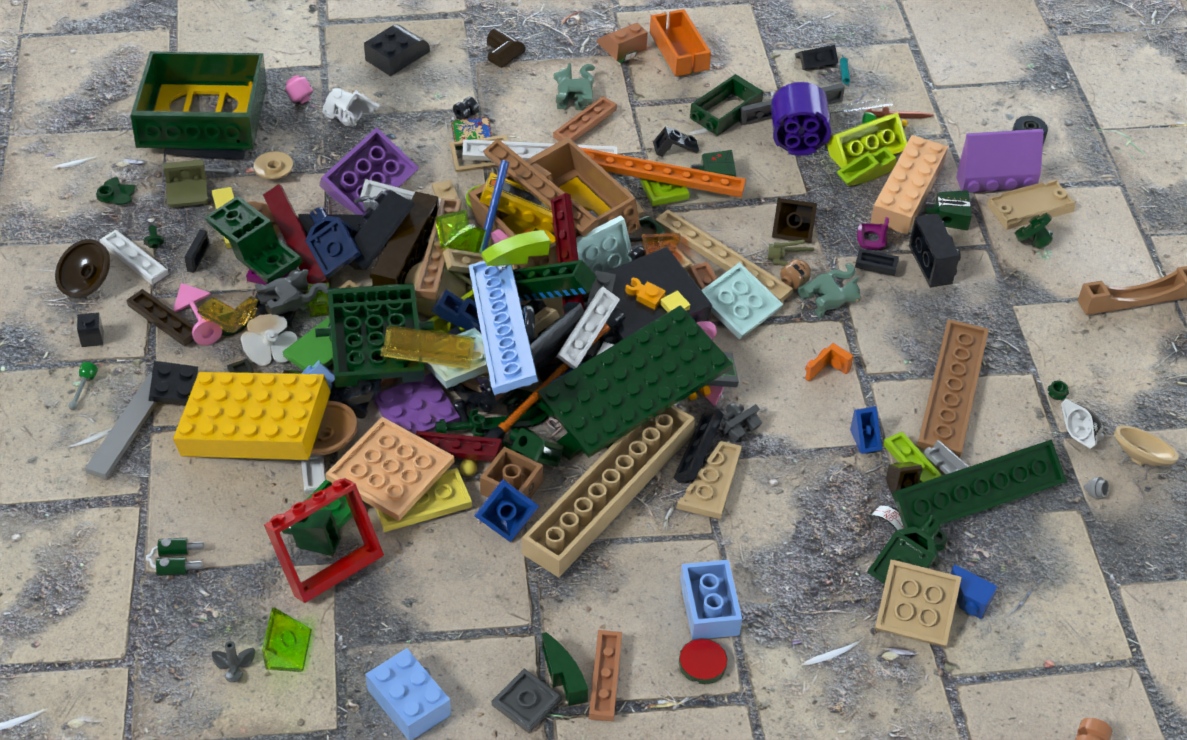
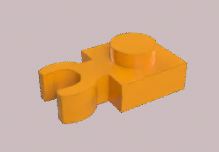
M632 277L631 285L635 287L626 285L625 292L627 294L637 295L636 301L654 310L659 305L660 300L665 297V290L648 281L643 285L639 279Z

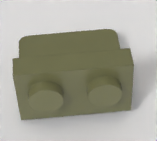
M203 159L163 163L167 188V204L169 207L208 203L207 179Z

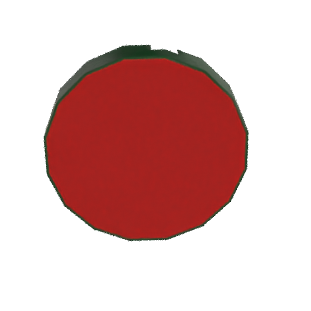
M695 639L685 644L680 651L679 668L688 680L692 682L694 680L704 685L711 684L721 679L724 675L728 658L725 650L718 643L710 639Z

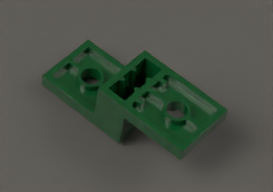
M240 196L233 198L205 216L207 223L229 240L236 259L267 284L283 277L303 263L301 256L278 239L271 220Z

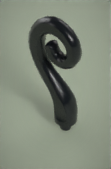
M521 305L530 343L534 340L535 335L534 308L532 305Z

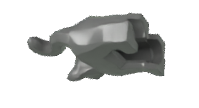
M307 269L302 271L292 270L285 278L276 279L266 285H255L261 304H265L267 313L272 315L296 311L302 305L314 300L317 292L322 291L327 294V289L330 288L324 283H317L311 287L307 283V275L309 273ZM299 290H309V292L305 295L301 294Z

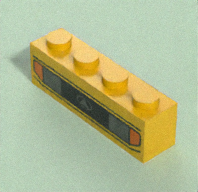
M490 173L479 202L490 206L498 175ZM505 178L497 209L554 233L552 210L520 184Z

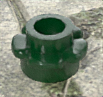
M1059 380L1052 382L1047 389L1049 396L1054 400H1064L1069 394L1067 384Z

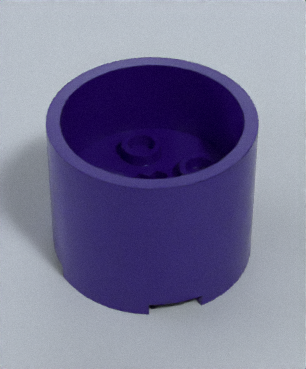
M795 82L782 87L775 93L771 102L773 138L777 147L780 146L788 151V154L804 156L816 153L818 148L829 142L831 126L828 98L819 86L808 82Z

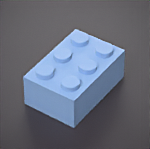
M729 560L682 564L680 583L692 640L740 635L742 616Z
M407 648L365 674L367 690L408 740H414L451 716L449 697Z

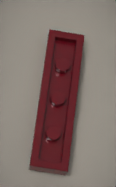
M425 431L416 432L417 436L450 453L454 458L492 462L503 446L502 439Z

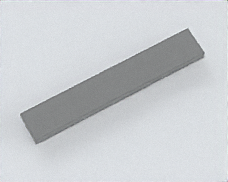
M151 372L85 467L86 473L107 479L158 402L148 401L152 379Z

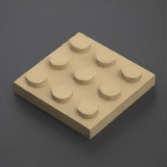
M891 559L874 630L946 648L962 577Z

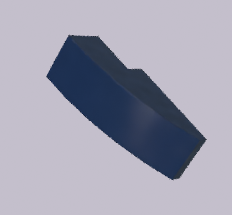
M446 289L438 297L431 312L466 330L476 328L481 333L476 302L468 297L462 300Z

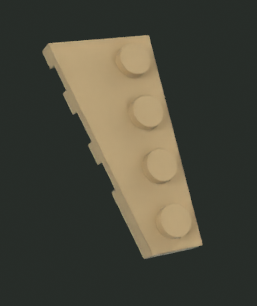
M720 441L707 459L706 465L698 472L694 482L686 489L683 498H680L677 502L676 509L721 520L742 446Z

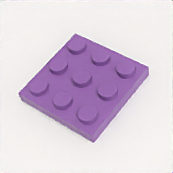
M432 373L425 375L424 381L406 382L379 392L376 399L373 400L382 417L415 435L417 431L436 432L435 422L439 421V419H445L446 423H460V416Z

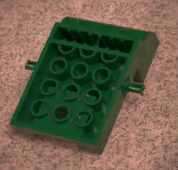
M413 283L327 289L330 323L328 328H315L316 338L329 336L332 342L335 387L358 386L357 380L402 377V383L424 381L420 333L421 330H434L433 320L420 322ZM375 356H381L384 359L381 361H375L372 358Z

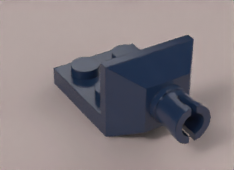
M318 207L315 209L317 216L313 211L309 215L315 225L311 227L305 241L324 276L329 278L362 254L350 235L352 227L339 217L327 216L325 209Z

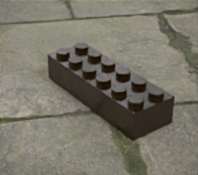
M415 191L412 199H409L415 205L385 244L383 253H380L376 266L372 267L370 271L372 286L404 284L409 270L423 260L428 247L426 239L432 233L439 209L438 196Z

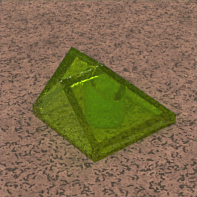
M466 209L437 216L436 224L441 248L474 253L480 252L486 230L470 224Z

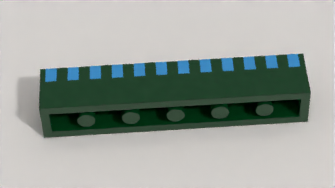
M583 260L513 269L520 301L586 294L592 289L596 279V275Z

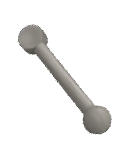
M232 167L228 169L205 168V172L227 173L232 176L235 174V169Z

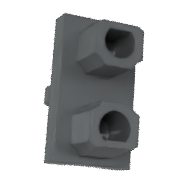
M730 403L726 406L727 413L724 414V418L726 420L731 418V420L725 424L726 427L721 429L720 432L723 436L729 434L737 442L747 434L741 426L744 423L751 432L760 427L762 421L756 414L760 408L755 404L741 413L744 410L743 405L737 406L734 403Z

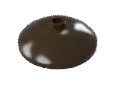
M93 239L80 240L71 245L62 254L56 266L55 281L58 289L71 298H82L96 291L103 284L109 272L110 255L107 248L99 241Z

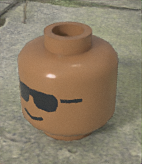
M791 260L781 269V281L793 289H798V287L809 281L811 277L810 266L803 260Z

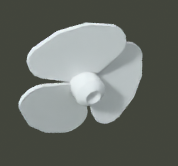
M266 314L259 315L248 322V331L242 334L241 343L243 351L250 360L259 366H267L271 362V351L276 362L286 363L288 360L283 357L282 351L298 339L294 332L285 331L281 333L287 327V321L284 317Z

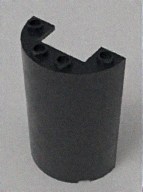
M531 300L526 304L533 306L535 315L547 307L544 301ZM567 302L562 307L565 314L555 320L551 326L540 331L538 336L530 342L536 373L557 357L585 312L581 303ZM481 375L477 377L482 392H476L467 388L462 383L448 388L463 399L472 410L479 409L483 412L493 411L519 389L516 388L506 393L494 395L490 376Z

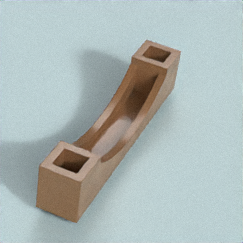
M1187 266L1178 267L1176 271L1160 279L1135 286H1108L1102 280L1083 283L1077 301L1085 315L1187 298Z

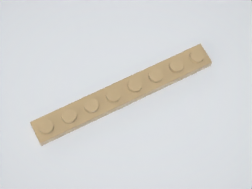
M667 210L655 219L666 233L724 270L728 271L740 262L780 302H783L792 295V287L672 211Z

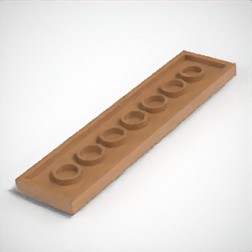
M950 319L947 320L917 443L918 448H933L936 441L939 440L957 457H961L989 332L988 328Z

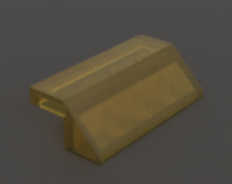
M389 325L386 328L385 343L381 349V356L470 369L476 337Z

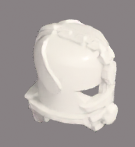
M334 88L327 96L322 112L330 119H339L345 126L353 127L357 125L356 122L363 113L372 114L373 109H378L380 105L365 97L364 94L358 93L357 90L352 94L341 88Z

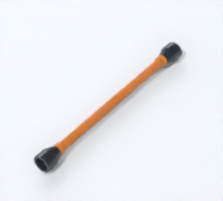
M615 306L592 345L604 333L619 326L626 319L624 313ZM563 362L505 422L489 430L483 437L503 440L510 427L539 400L537 391L568 371L570 366Z

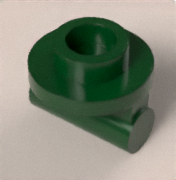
M151 225L148 228L149 236L143 239L144 245L149 248H159L164 243V237L158 236L156 226Z

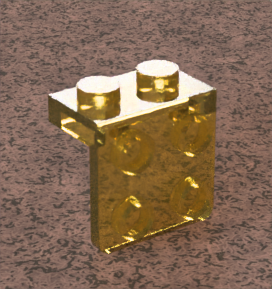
M250 296L234 309L216 298H211L200 306L197 312L202 315L203 319L210 322L213 321L220 325L223 330L234 333L255 316L258 310L255 307L258 299Z

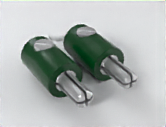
M188 537L158 539V545L152 549L150 554L146 555V561H149L151 567L156 569L157 576L186 575L187 570L202 569L203 562H187L186 557L157 558L156 565H154V561L150 557L154 555L156 550H158L159 556L188 555L189 550L204 549L205 545L203 541L189 542Z

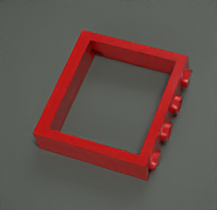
M346 478L334 481L332 486L313 493L311 498L294 504L290 510L273 516L269 522L264 524L293 595L303 603L308 602L384 556L356 483ZM345 495L364 545L305 581L300 582L280 532Z

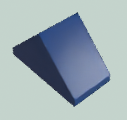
M877 406L855 409L850 431L859 452L862 454L882 450Z

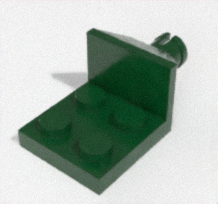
M928 515L919 529L914 526L896 530L867 573L885 585L891 559L928 569L932 564L937 567L940 563L935 538L944 524L938 519L934 520L933 516Z

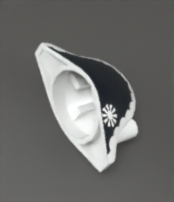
M1068 399L1061 403L1066 428L1071 437L1090 449L1097 445V441L1104 439L1102 433L1103 425L1099 417L1092 410Z

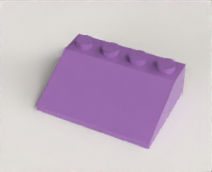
M376 127L321 177L319 186L335 201L354 214L363 215L365 212L363 202L354 203V200L360 198L365 179L399 188L419 167Z
M1043 129L967 133L956 176L961 191L1013 190L1038 184L1041 175Z

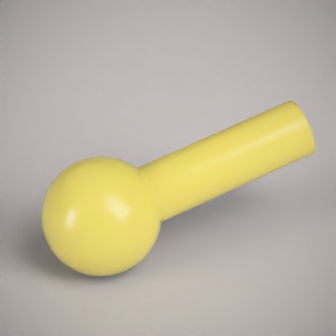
M463 460L459 467L461 474L466 477L473 476L477 472L476 460Z

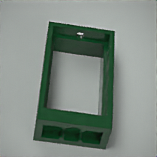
M735 74L691 103L690 119L718 136L739 122L741 107L762 102L764 91ZM731 94L745 101L720 119L707 112Z

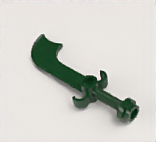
M533 405L521 415L522 417L512 427L534 425L543 421L548 415ZM473 409L470 411L469 422L446 423L445 419H439V421L435 422L436 433H446L449 431L471 430L473 436L483 437L484 429H493L499 426L509 416L485 418L483 415L478 414L479 409Z

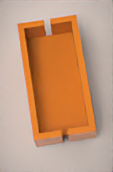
M685 9L669 12L668 29H666V13L651 15L650 34L675 77L690 74L691 71L695 73L709 70L711 51Z

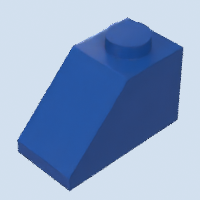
M954 564L951 574L962 577L957 604L960 609L969 615L981 619L994 598L997 586Z

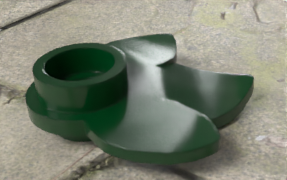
M114 177L105 181L104 185L97 189L96 198L103 203L127 204L132 201L130 196L135 191V185L120 184L118 177Z

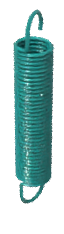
M843 57L840 59L842 83L849 85L848 59Z

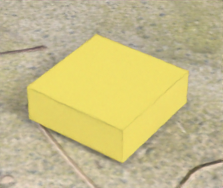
M678 290L660 300V305L667 312L680 305L686 311L690 309L689 302Z

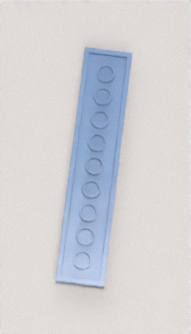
M485 261L469 265L494 395L538 382L512 265L487 266Z

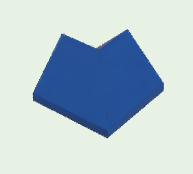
M503 479L474 516L511 542L538 509L539 505Z

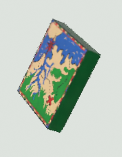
M489 117L451 120L454 142L463 141V139L472 140L492 137ZM463 145L455 146V150H463Z

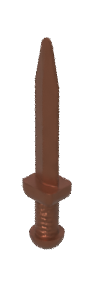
M883 107L882 111L872 110L871 108L865 111L875 114L877 118L898 113L900 118H927L934 116V114L919 111H889L888 107Z

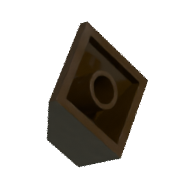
M778 198L772 237L794 241L805 240V242L811 243L817 203Z

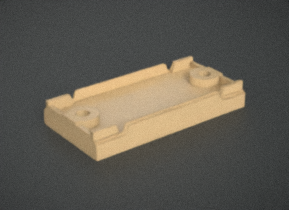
M1057 179L1049 181L1047 184L1042 182L992 196L986 204L1006 230L1030 224L1029 220L1038 214L1041 216L1047 212L1051 217H1056L1074 212L1075 201L1060 186Z

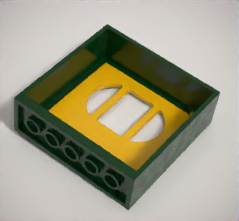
M150 51L130 115L136 148L253 150L267 86L264 54ZM187 95L183 112H172L170 110L171 103L177 98ZM194 95H219L215 112H190ZM227 95L233 97L238 102V106L233 112H222Z

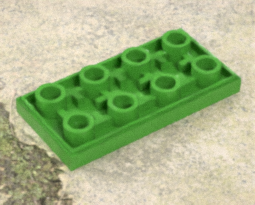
M329 317L282 351L283 357L303 371L309 365L313 367L318 360L326 367L333 363L332 342L329 336L316 338L315 328H328L330 323Z

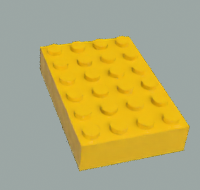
M199 372L173 437L180 456L309 460L331 393L325 375Z

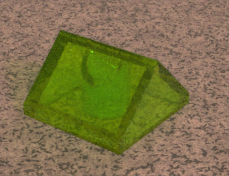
M275 607L271 609L262 648L265 669L302 672L312 629Z

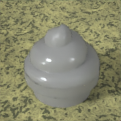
M1094 477L1084 485V489L1094 499H1101L1107 497L1109 483L1102 477Z

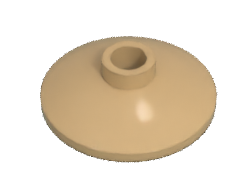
M278 151L264 153L257 157L254 162L256 174L265 179L282 178L293 169L292 158L286 153Z

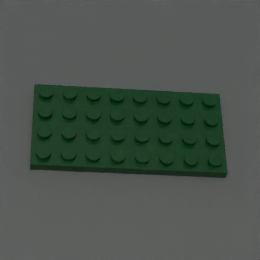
M680 305L538 390L537 394L586 456L590 458L733 369V363Z

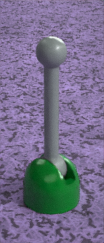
M83 362L79 368V376L82 380L73 401L68 405L71 410L77 408V401L85 382L94 379L98 372L97 366L90 362Z

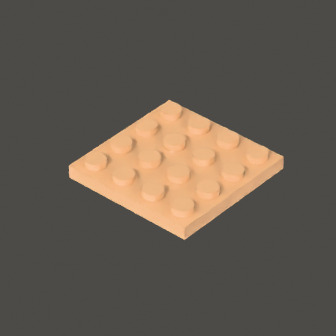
M381 417L325 475L326 480L331 483L344 478L356 483L364 502L400 521L455 461L454 456Z

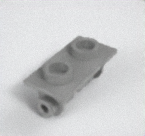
M939 440L936 441L933 448L928 447L924 451L925 457L936 466H939L945 474L969 467Z

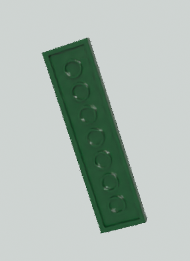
M1051 439L894 491L892 495L903 527L915 526L919 529L928 515L933 516L934 520L938 519L945 524L1067 481Z

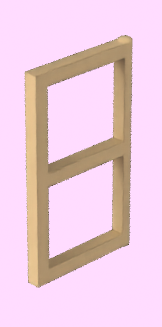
M507 135L472 139L495 141L496 139H499L503 141H508ZM463 141L449 142L456 172L498 167L493 162L486 163L482 160L481 164L459 166L455 146H462Z

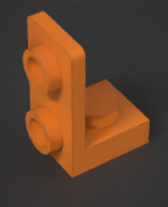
M832 343L828 348H823L816 359L808 362L805 368V379L810 381L828 364L847 374L851 370L854 355Z

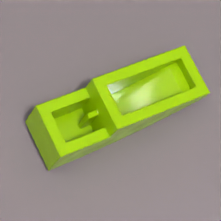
M885 146L872 155L867 152L838 170L837 175L847 186L865 183L892 171L897 163V159Z
M544 230L526 232L509 237L482 251L481 256L487 266L528 264L529 256L549 255L550 239Z

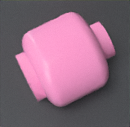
M296 75L286 82L285 91L293 103L300 102L304 104L311 99L310 95L313 92V88L306 77Z

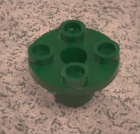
M1046 212L1041 216L1038 214L1029 220L1030 224L1027 227L1023 226L1014 232L1016 239L1021 242L1030 238L1032 247L1036 246L1037 249L1048 246L1053 240V232L1045 227L1052 220L1050 214Z

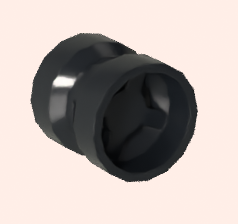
M469 96L463 102L454 104L453 112L457 119H468L469 115L473 116L479 112V106L476 100Z

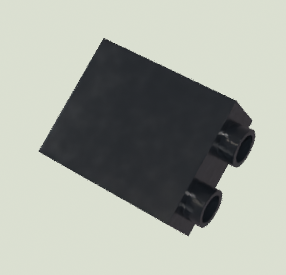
M668 247L606 271V273L616 274L612 294L620 299L616 307L624 313L626 319L619 326L610 329L598 339L600 341V348L604 342L613 345L617 344L668 313L660 303L654 310L636 301L637 295L627 294L625 292L626 285L635 287L631 285L632 277L639 279L643 285L648 281L665 290V297L678 290L689 302L690 309L686 312L695 322H709L712 308L711 302ZM590 291L589 293L583 294L585 311L587 309V302Z

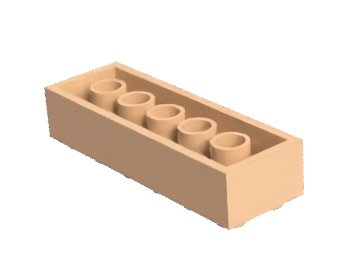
M911 135L873 206L870 222L884 224L885 217H888L889 229L908 235L915 217L918 216L945 163L948 146Z

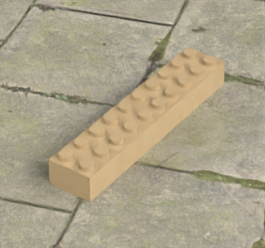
M673 405L615 441L522 537V554L559 578L693 436L695 417Z

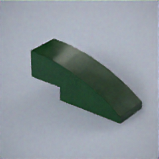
M547 632L542 633V650L552 686H563L568 706L587 703L588 687L577 663L556 639Z

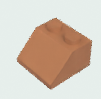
M634 23L598 38L597 43L616 61L624 59L625 55L637 50L638 53L646 50L648 32L640 24Z

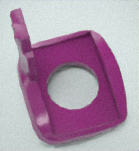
M885 217L884 224L862 223L859 225L857 240L862 248L881 250L886 246L889 218ZM866 233H875L879 236V239L868 241L864 238V235Z

